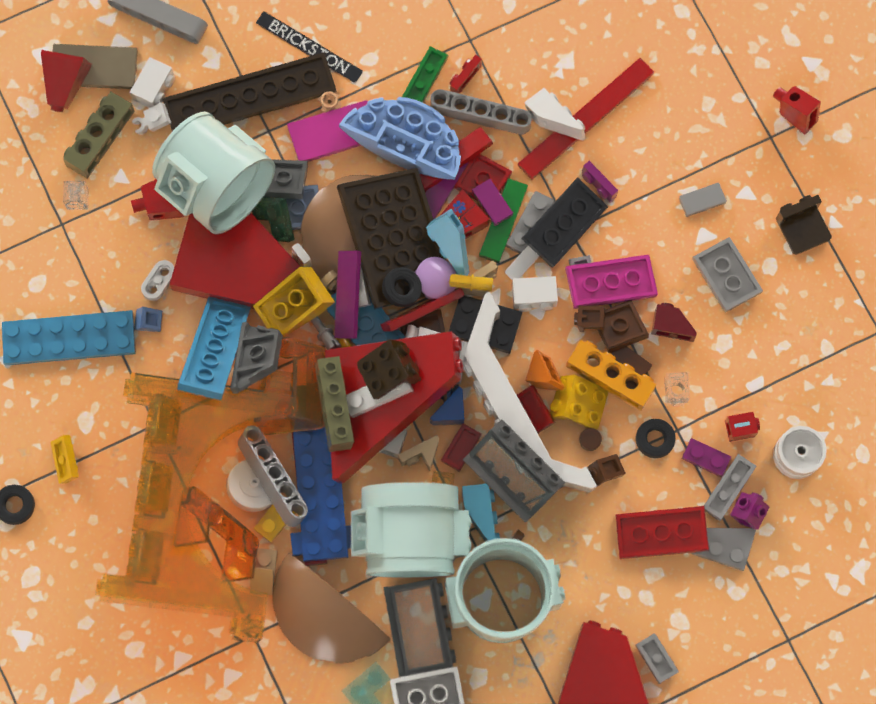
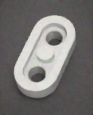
M161 260L157 262L142 283L141 291L147 300L156 301L160 299L169 287L174 270V265L170 261ZM164 270L169 271L166 276L161 275ZM151 288L157 289L153 294L149 292Z

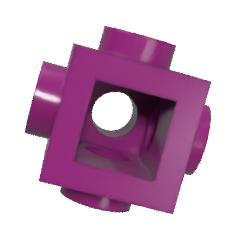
M742 492L730 516L741 525L758 530L770 507L763 501L764 498L754 492L751 494Z

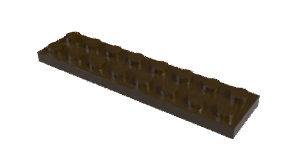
M325 52L162 99L171 121V130L173 131L184 120L199 112H209L216 120L226 125L313 100L328 91H337Z

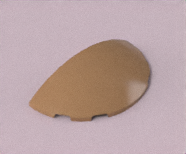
M349 175L336 179V181L323 187L309 203L301 224L302 248L311 258V267L320 280L332 270L337 273L338 251H356L337 186L342 183L375 177V175Z
M290 553L286 555L275 576L272 602L280 629L289 642L298 650L319 661L350 663L365 656H371L391 640L376 624L326 581Z

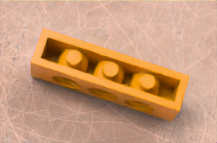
M580 340L566 365L567 368L599 385L604 390L640 411L644 408L657 385L653 383L654 380L648 375L636 373L631 365L627 363L621 364L616 361V357L608 352L602 353L597 350V346L590 341L584 342ZM594 358L599 362V365L592 367L587 361ZM610 369L615 370L618 376L610 378L606 371ZM634 381L637 388L629 389L625 382Z

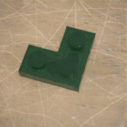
M263 197L253 209L252 214L257 220L269 221L272 236L277 241H293L295 238L286 199Z

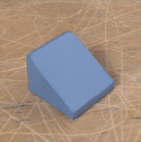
M148 307L137 309L134 330L160 332L162 310Z

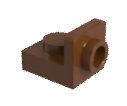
M579 306L578 312L574 314V325H577L580 332H584V329L604 330L605 306Z
M617 454L598 459L587 467L597 487L604 482L626 474Z

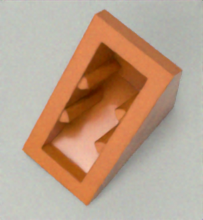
M536 350L525 381L538 389L563 390L565 387L551 358Z

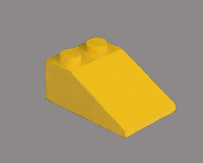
M299 267L253 305L266 327L279 330L283 335L282 338L319 316L335 301L312 267Z

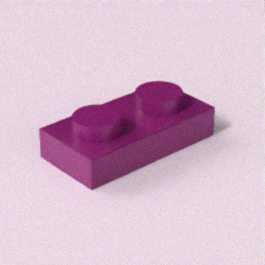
M590 161L583 165L581 172L583 179L588 184L592 183L597 189L598 195L611 203L617 197L619 190Z
M691 438L681 459L722 478L731 456Z

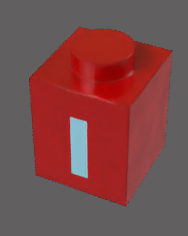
M754 411L731 415L725 420L729 442L754 438L758 434V430H760V422L758 417L755 418Z

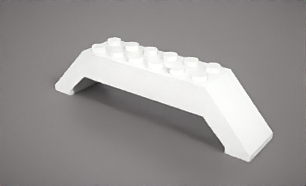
M490 292L486 293L474 324L463 362V369L468 377L472 376L474 379L473 387L477 395H482L485 399L483 401L485 410L489 416L493 414L495 418L494 426L501 419L509 425L565 482L563 486L588 493L594 491L597 485L587 467L580 469L551 459L489 346L494 322L500 319V309ZM515 462V464H516V466H517L519 472H520V473H523V472H524L527 477H530V476Z

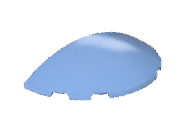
M383 97L368 101L367 105L359 109L354 108L339 124V127L360 145L397 166L407 170L417 168L419 174L453 180L456 178L461 160L458 137L454 129L451 130L445 123V117L425 103L404 97H398L396 100H384Z

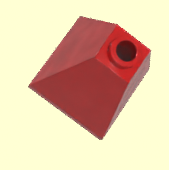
M41 50L47 104L51 106L50 110L63 112L64 109L68 110L92 64L84 57Z

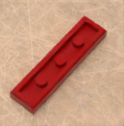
M481 127L459 141V156L461 155L459 168L493 145L492 140ZM419 174L425 192L444 180Z
M455 288L454 291L443 297L418 305L380 324L382 330L385 332L394 331L463 297L462 288Z

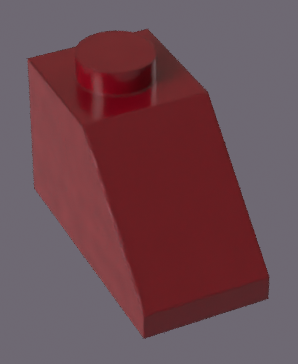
M670 303L657 304L651 335L694 342L697 332L681 310Z

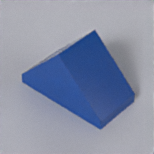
M460 386L430 417V424L438 426L461 425L464 423L463 389Z

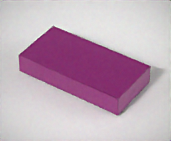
M491 179L472 189V193L495 226L513 216L512 210Z

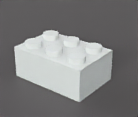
M457 666L390 679L394 704H465Z

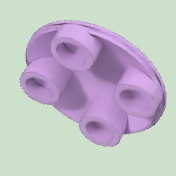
M439 257L427 258L420 263L415 271L420 278L422 292L428 299H438L451 293L456 288L449 285L450 275L456 274L453 266L445 259Z

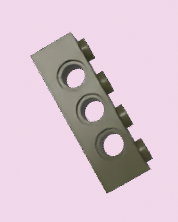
M110 91L108 96H104L96 113H92L88 118V124L84 130H80L76 135V141L72 147H68L64 152L63 160L65 165L88 179L135 112L132 103ZM109 114L114 115L110 120L104 119ZM96 131L102 132L100 136L93 137ZM84 148H90L88 153L81 154Z
M340 357L317 359L315 372L328 450L333 452L351 449L354 439Z

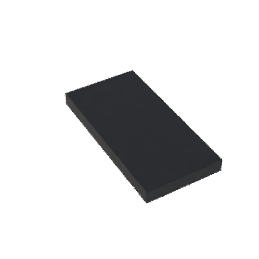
M577 177L521 239L553 268L608 206Z

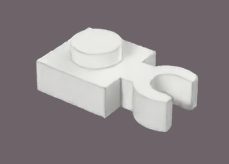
M163 103L143 111L145 117H136L132 120V123L135 125L141 123V127L135 130L139 135L145 134L148 128L154 132L171 123L166 106Z

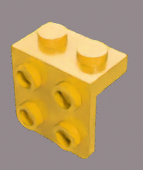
M577 375L560 376L565 388L563 390H556L554 400L550 406V414L553 419H569L587 428L597 430L601 422L608 391Z

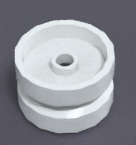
M796 426L790 428L779 438L773 450V459L776 467L783 475L792 479H803L809 477L821 467L826 458L827 447L824 438L818 431L807 426Z

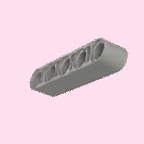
M107 0L108 4L113 8L194 44H199L208 27V24L203 19L161 0Z
M443 89L435 90L431 94L430 107L443 116L519 135L526 134L530 130L532 117L527 110ZM438 99H442L445 101V103L442 105H438L435 103V101ZM462 104L466 108L459 110L455 106ZM482 109L486 113L479 115L475 111ZM503 114L506 116V119L499 120L496 116ZM523 119L527 123L520 125L517 123V120Z
M253 425L246 427L238 439L239 449L259 479L260 484L283 522L289 527L298 526L308 513L306 503L260 428Z

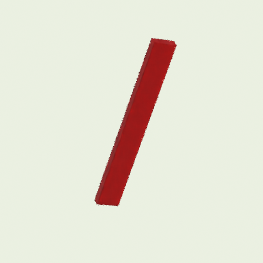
M641 57L573 115L575 120L579 119L584 124L585 134L654 75L655 71ZM553 132L524 157L517 166L533 180L579 139Z

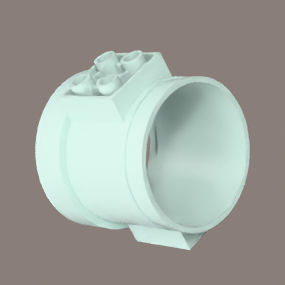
M199 112L179 124L158 150L152 166V174L157 179L154 190L184 216L193 213L194 218L210 232L220 234L239 224L258 205L273 180L275 163L265 154L266 150L237 125L227 128L209 112Z
M419 482L384 483L362 487L361 509L351 511V557H366V575L418 578L454 575L453 561L455 558L465 557L471 550V540L469 539L471 518L469 510H459L458 487L449 484Z
M500 538L480 544L465 557L458 569L457 576L445 578V589L453 629L468 627L478 637L494 643L514 642L532 633L542 624L550 611L559 610L562 603H564V588L559 587L558 583L559 578H561L559 564L555 565L554 559L546 560L534 547L516 539ZM493 560H509L525 567L536 579L541 592V608L537 617L527 626L510 632L490 630L479 624L469 613L463 598V585L471 572L478 566Z

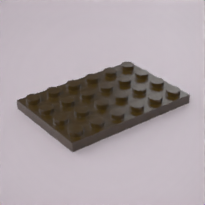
M417 168L342 183L337 186L356 251H361V268L374 310L392 306L384 297L382 291L383 280L391 270L404 267L415 272L420 263L427 258L439 257L445 259L441 255L440 247L436 241H432L427 234L426 227L433 220V216ZM402 279L396 280L394 284L396 292L400 295L408 294V283ZM422 291L418 299L426 297Z

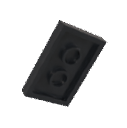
M466 295L459 298L449 332L452 331L461 340L469 342L483 300ZM498 305L500 319L494 322L489 346L491 349L510 354L522 312Z

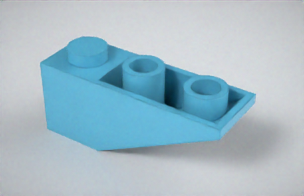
M450 209L428 224L426 227L427 234L432 241H436L440 247L441 255L449 260L456 274L468 276L470 272L464 226L453 210Z
M487 484L462 486L464 510H469L471 522L485 542L500 539L499 533H495L494 524H498L497 512L492 511L491 505L492 502H495L494 491L489 489Z

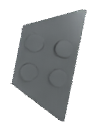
M242 322L230 387L234 394L239 393L277 370L283 336L279 330L267 329L260 325L252 327L249 323Z

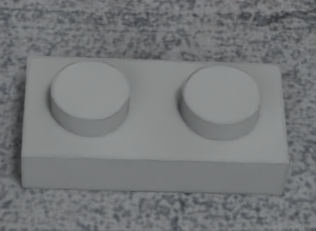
M655 633L635 645L658 684L679 672Z

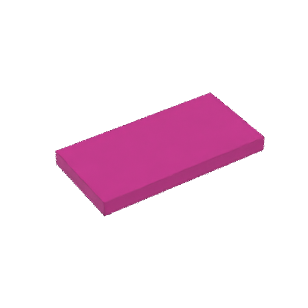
M368 100L288 123L287 128L298 161L309 162L362 146L347 135L339 127V124L354 108L359 109L367 105Z
M649 254L571 265L565 268L573 309H578L579 306H599L658 296Z

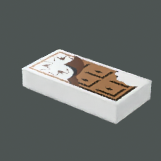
M298 243L292 246V258L301 267H311V258Z

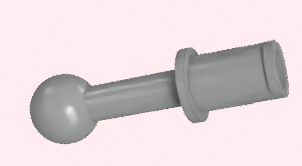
M318 316L311 320L319 332L317 339L323 342L327 350L341 348V344L334 338L332 328H326Z

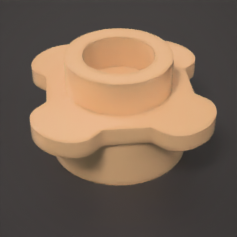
M328 91L318 97L323 113L341 108L342 105L338 101L337 92Z

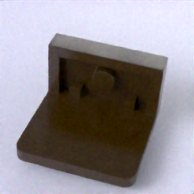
M807 195L801 198L797 204L792 205L789 203L782 206L775 218L792 253L795 255L824 244L832 238L818 210L822 203L819 195L813 197Z
M389 339L357 362V367L373 399H380L403 382L416 384L421 381L418 373L419 368L412 361L409 355L410 350L404 342Z

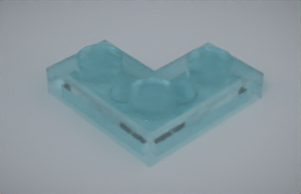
M375 662L341 692L351 704H381L374 693L388 683L390 677Z

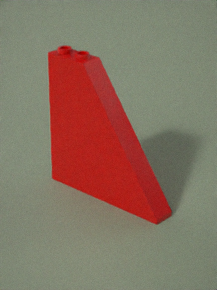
M191 213L187 220L170 287L172 291L207 299L208 297H213L254 309L253 305L301 266L252 213L232 229L220 234L210 232Z
M452 331L396 340L404 342L410 350L409 355L419 368L418 373L421 381L411 384L413 391L357 417L353 418L350 416L354 443L351 449L331 452L332 480L338 483H345L461 380L463 362L459 359V351L462 350L460 338ZM386 341L325 350V358L340 357L346 395L366 386L357 367V362Z
M588 620V623L583 622L558 704H649L628 638L622 635V630L613 627L607 630L601 628L600 623Z

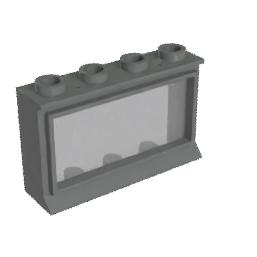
M502 419L490 429L463 459L525 523L565 484L559 475Z
M437 578L383 587L399 678L453 667L452 663H456L454 649L450 650L448 641H452L450 627L446 628L444 619L448 618L446 605H441L440 597L444 596L442 583H437Z

